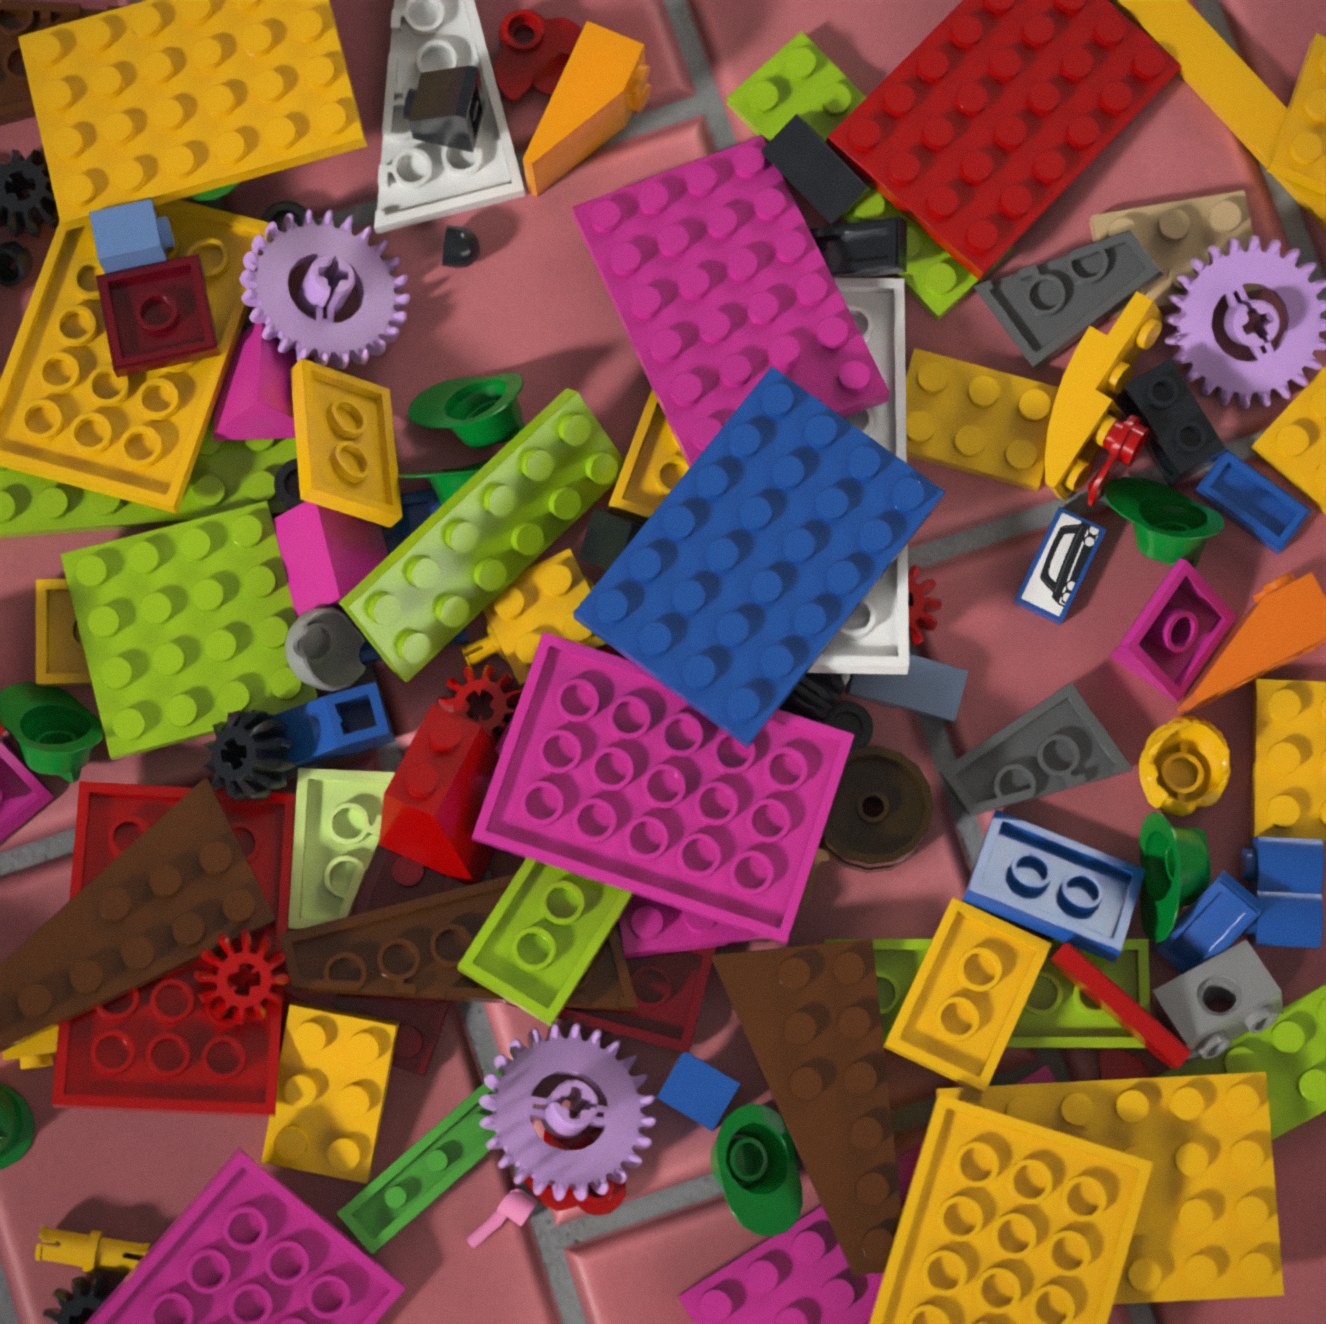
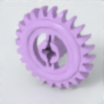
M307 209L304 212L300 227L294 222L292 213L285 215L281 225L282 232L278 230L277 224L274 221L270 222L265 229L266 241L261 234L256 235L253 239L252 250L248 251L243 258V264L246 269L239 278L240 283L247 288L241 297L243 303L250 307H256L249 315L250 321L255 324H266L261 336L266 340L276 337L280 339L277 350L283 354L291 348L295 349L297 361L301 358L307 359L308 356H313L315 363L326 366L328 360L332 359L335 366L339 369H345L350 358L356 364L363 365L367 362L369 354L374 356L382 355L385 351L386 343L396 341L399 335L398 327H401L407 319L405 311H398L404 309L410 300L408 293L397 294V292L404 288L408 276L405 274L399 277L390 276L398 267L400 257L396 256L391 260H381L388 241L385 239L379 244L370 247L367 242L372 231L371 226H367L356 236L351 234L352 215L345 219L339 229L334 228L332 210H328L325 213L320 225H316L311 209ZM308 261L314 262L311 264L300 285L298 297L303 309L312 315L313 319L297 308L290 297L288 288L289 274L296 266ZM355 283L358 287L360 298L358 311L351 318L334 323V316L342 309Z
M1257 235L1249 238L1245 251H1243L1239 240L1235 237H1231L1228 240L1226 255L1221 252L1218 246L1210 245L1208 248L1209 264H1206L1199 258H1192L1190 262L1195 276L1193 278L1180 274L1177 276V282L1185 290L1184 294H1169L1167 297L1170 303L1178 307V313L1169 314L1163 318L1165 323L1177 326V331L1165 338L1166 344L1181 346V350L1172 358L1173 364H1190L1183 376L1184 381L1192 382L1202 377L1199 387L1201 396H1208L1211 391L1218 387L1217 397L1221 405H1227L1235 392L1238 405L1243 409H1247L1250 406L1253 393L1262 406H1270L1271 389L1281 398L1289 399L1291 397L1287 383L1289 380L1303 387L1308 386L1309 382L1302 368L1305 366L1321 370L1323 365L1312 353L1314 350H1326V341L1319 337V332L1326 331V319L1320 318V313L1326 311V300H1319L1316 296L1326 287V280L1308 281L1309 276L1317 267L1316 263L1307 262L1296 267L1297 259L1301 253L1298 248H1292L1282 257H1279L1281 240L1279 239L1271 240L1262 252L1261 239ZM1243 284H1260L1272 291L1282 303L1285 315L1284 333L1274 349L1270 342L1279 331L1280 318L1278 312L1272 304L1264 300L1249 299L1242 286ZM1234 292H1235V294H1236V296H1237V298H1238V302H1237V300H1236V298H1235V296H1234V294H1233ZM1223 295L1229 305L1223 315L1222 325L1224 332L1231 341L1239 345L1249 346L1255 358L1254 360H1237L1224 353L1215 341L1212 330L1213 311ZM1247 312L1260 315L1261 320L1254 324L1256 333L1243 330V325L1249 321Z
M554 1022L553 1026L548 1029L546 1041L540 1036L537 1028H532L527 1035L528 1048L522 1045L519 1039H513L509 1044L513 1060L503 1054L497 1055L494 1059L495 1066L502 1076L488 1073L484 1077L485 1085L495 1094H484L479 1099V1104L482 1107L493 1111L492 1115L486 1116L480 1121V1126L487 1130L496 1131V1135L486 1143V1147L490 1150L503 1149L505 1151V1154L498 1162V1167L503 1169L515 1164L518 1168L514 1176V1182L520 1184L529 1176L534 1179L533 1192L535 1195H540L548 1184L552 1185L553 1195L557 1201L564 1199L568 1187H571L576 1199L584 1201L588 1196V1184L598 1194L605 1195L609 1190L606 1176L615 1183L623 1184L627 1180V1173L621 1165L629 1168H638L642 1164V1158L637 1156L632 1149H647L652 1144L651 1138L645 1137L638 1131L651 1128L657 1122L656 1117L640 1113V1110L650 1106L656 1099L654 1095L637 1094V1089L648 1080L649 1075L630 1076L628 1074V1071L636 1062L637 1056L631 1055L618 1061L615 1057L621 1044L619 1039L613 1041L605 1049L600 1048L601 1029L594 1030L587 1041H583L580 1032L581 1026L578 1022L573 1024L566 1038L562 1037L559 1024ZM569 1074L584 1079L597 1091L603 1106L598 1105V1098L594 1090L586 1083L578 1080H567L559 1084L548 1098L531 1095L539 1082L553 1075ZM565 1100L571 1101V1110L579 1112L574 1119L569 1117L568 1108L560 1106ZM530 1119L541 1120L545 1130L559 1139H572L578 1136L587 1126L602 1128V1131L593 1144L581 1150L565 1151L550 1146L539 1137Z

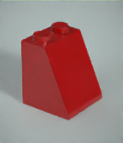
M431 704L383 797L379 845L465 885L480 882L497 849L472 840L477 820L499 760L496 750L481 725Z

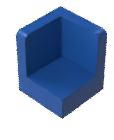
M684 1052L681 1054L656 1098L713 1131L740 1083L692 1054Z

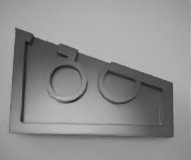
M1128 230L1069 251V254L1040 265L1033 264L1019 269L1018 273L996 281L988 280L973 287L1032 368L1037 371L1082 337L1089 326L1095 327L1131 300L1136 291L1140 293L1164 274L1134 234Z
M1070 682L942 769L938 774L968 817L1128 773L1133 768L1073 683Z

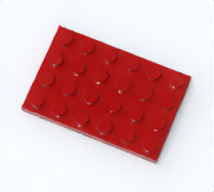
M963 0L827 137L826 142L859 176L980 281L1178 75L1182 65L1107 0Z
M79 781L69 901L193 788ZM213 789L275 918L274 925L251 935L250 948H253L262 935H266L272 942L265 956L277 951L283 952L279 934L287 933L296 794L272 792V797L264 800L249 798L245 801L235 800L227 796V791ZM238 942L232 944V946L237 947ZM221 949L215 953L219 956L224 950ZM203 958L58 1025L52 1106L54 1108L275 1117L283 1002L280 1005H275L267 998H264L260 1003L266 1010L267 1017L263 1020H259L256 1017L252 1007H246L244 1024H236L233 1018V1005L226 1015L218 1019L213 1015L212 1011L220 997L204 1003L198 997V993L203 988L213 984V982H201L194 977L196 969H213L214 965L208 963ZM285 961L271 971L285 972ZM247 963L240 964L238 973L228 975V981L233 980L237 990L244 989V984L247 980H255L256 972L251 973L247 968ZM271 985V989L277 991L283 997L284 985Z

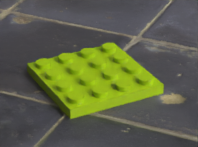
M268 501L60 554L109 755L112 760L215 734L213 724L220 723L221 721L226 722L228 713H233L237 710L251 712V710H261L274 716L319 698L316 688L300 681L294 676L285 657L286 636L297 619Z

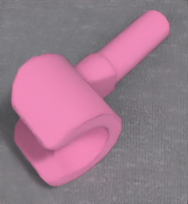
M513 1189L504 1197L497 1210L491 1214L492 1216L466 1238L467 1242L475 1249L496 1231L507 1217L522 1227L536 1207L537 1199L523 1189Z

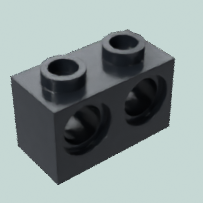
M1171 359L1126 383L1116 399L1127 419L1133 414L1140 418L1139 424L1149 428L1144 446L1169 487L1178 484L1215 463L1226 449Z

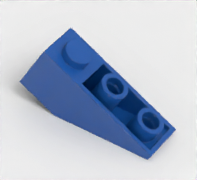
M377 682L329 694L272 716L273 720H280L288 725L284 738H289L296 743L288 751V759L296 767L284 770L283 773L396 742L383 691Z

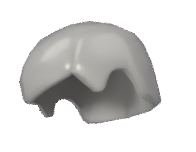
M334 607L308 609L297 618L287 633L285 657L294 676L300 681L320 690L336 691L347 689L364 674L366 669L359 659V651L365 642V638L353 626V622L346 613Z

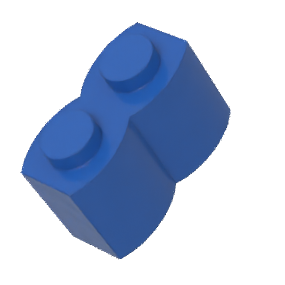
M1255 837L1250 839L1249 848H1242L1240 853L1241 880L1248 881L1249 892L1260 900L1265 907L1261 914L1241 934H1247L1249 944L1256 947L1321 948L1323 933V839Z

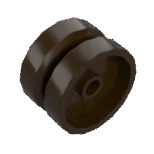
M880 746L856 748L849 751L820 839L821 845L829 856L845 868L863 873L890 871L909 860L925 839L934 809L931 787L919 766L901 752ZM872 800L874 808L882 805L883 812L877 817L867 816L863 811L865 801Z

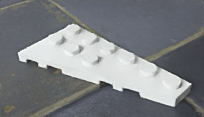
M394 0L382 125L381 164H379L378 201L374 221L375 233L380 234L526 196L475 1ZM462 66L479 68L486 106L474 152L413 139L409 120L403 119V109L408 90L410 88L417 90L421 73Z

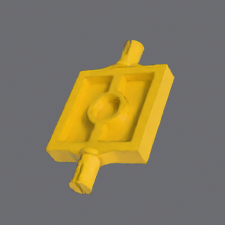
M570 548L525 569L483 609L489 635L460 648L468 666L472 667L498 654L510 666L522 690L543 632L600 651L609 646L574 619L573 612L596 584H593L581 572Z

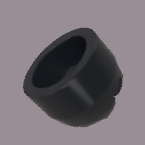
M447 225L442 266L463 268L471 265L476 261L480 252L477 237L467 228Z
M15 241L4 242L0 244V284L7 287L16 286L29 275L33 267V258L28 248L23 247ZM14 260L16 262L15 271L9 269Z

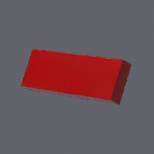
M1069 942L1059 945L1047 958L1049 963L1169 1069L1179 1068L1191 1055L1190 1049Z

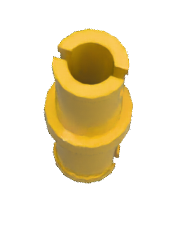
M43 1225L38 1236L39 1239H42L41 1242L60 1246L56 1247L37 1243L35 1261L44 1260L83 1267V1273L93 1275L97 1270L128 1275L139 1260L127 1259V1257L142 1259L150 1250L151 1243L143 1244L104 1237V1231L91 1230L90 1234L49 1228V1226Z

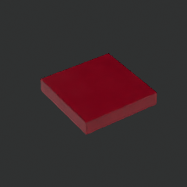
M199 254L96 276L113 370L117 378L221 355L203 263Z

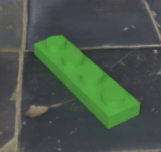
M499 1071L495 1073L496 1075L502 1076V1074ZM485 1083L336 1213L371 1255L382 1248L491 1151L486 1147V1143L496 1135V1131L484 1129L479 1124L484 1117L493 1114V1111L485 1109L479 1104V1099L484 1094H495Z

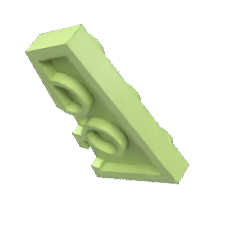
M298 768L288 928L290 930H299L351 915L379 845L384 792L395 772Z

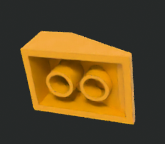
M586 21L522 159L528 193L537 197L626 127L633 111L641 113L651 90V84L646 83L650 73V66L646 65L645 44Z

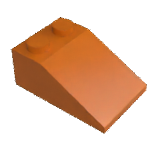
M1292 572L1284 574L1263 586L1264 590L1253 596L1256 604L1243 615L1176 708L1180 716L1184 717L1316 650L1326 643V597L1312 572L1297 580Z

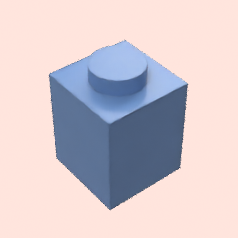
M152 199L89 212L98 260L105 274L169 260L166 248L175 246L171 223L168 215L159 217Z

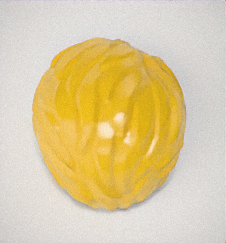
M1191 715L1185 717L1177 716L1156 728L1148 737L1139 760L1140 782L1148 802L1156 809L1178 817L1190 815L1198 807L1205 808L1215 804L1220 799L1229 781L1231 772L1230 750L1223 733L1210 721Z

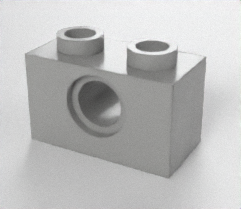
M1247 939L1152 990L1156 1015L1164 1027L1190 1049L1191 1055L1186 1059L1188 1064L1200 1057L1211 1059L1218 1056L1230 1046L1231 1040L1248 1031L1258 1033L1267 1029L1275 1023L1279 1014L1283 1012L1282 991ZM1219 999L1227 1000L1234 1005L1230 1010L1221 1013L1213 1012L1207 1008L1211 1002Z

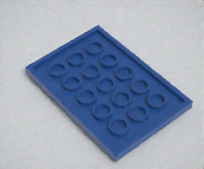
M771 366L573 612L574 619L746 748H749L941 502L945 491Z

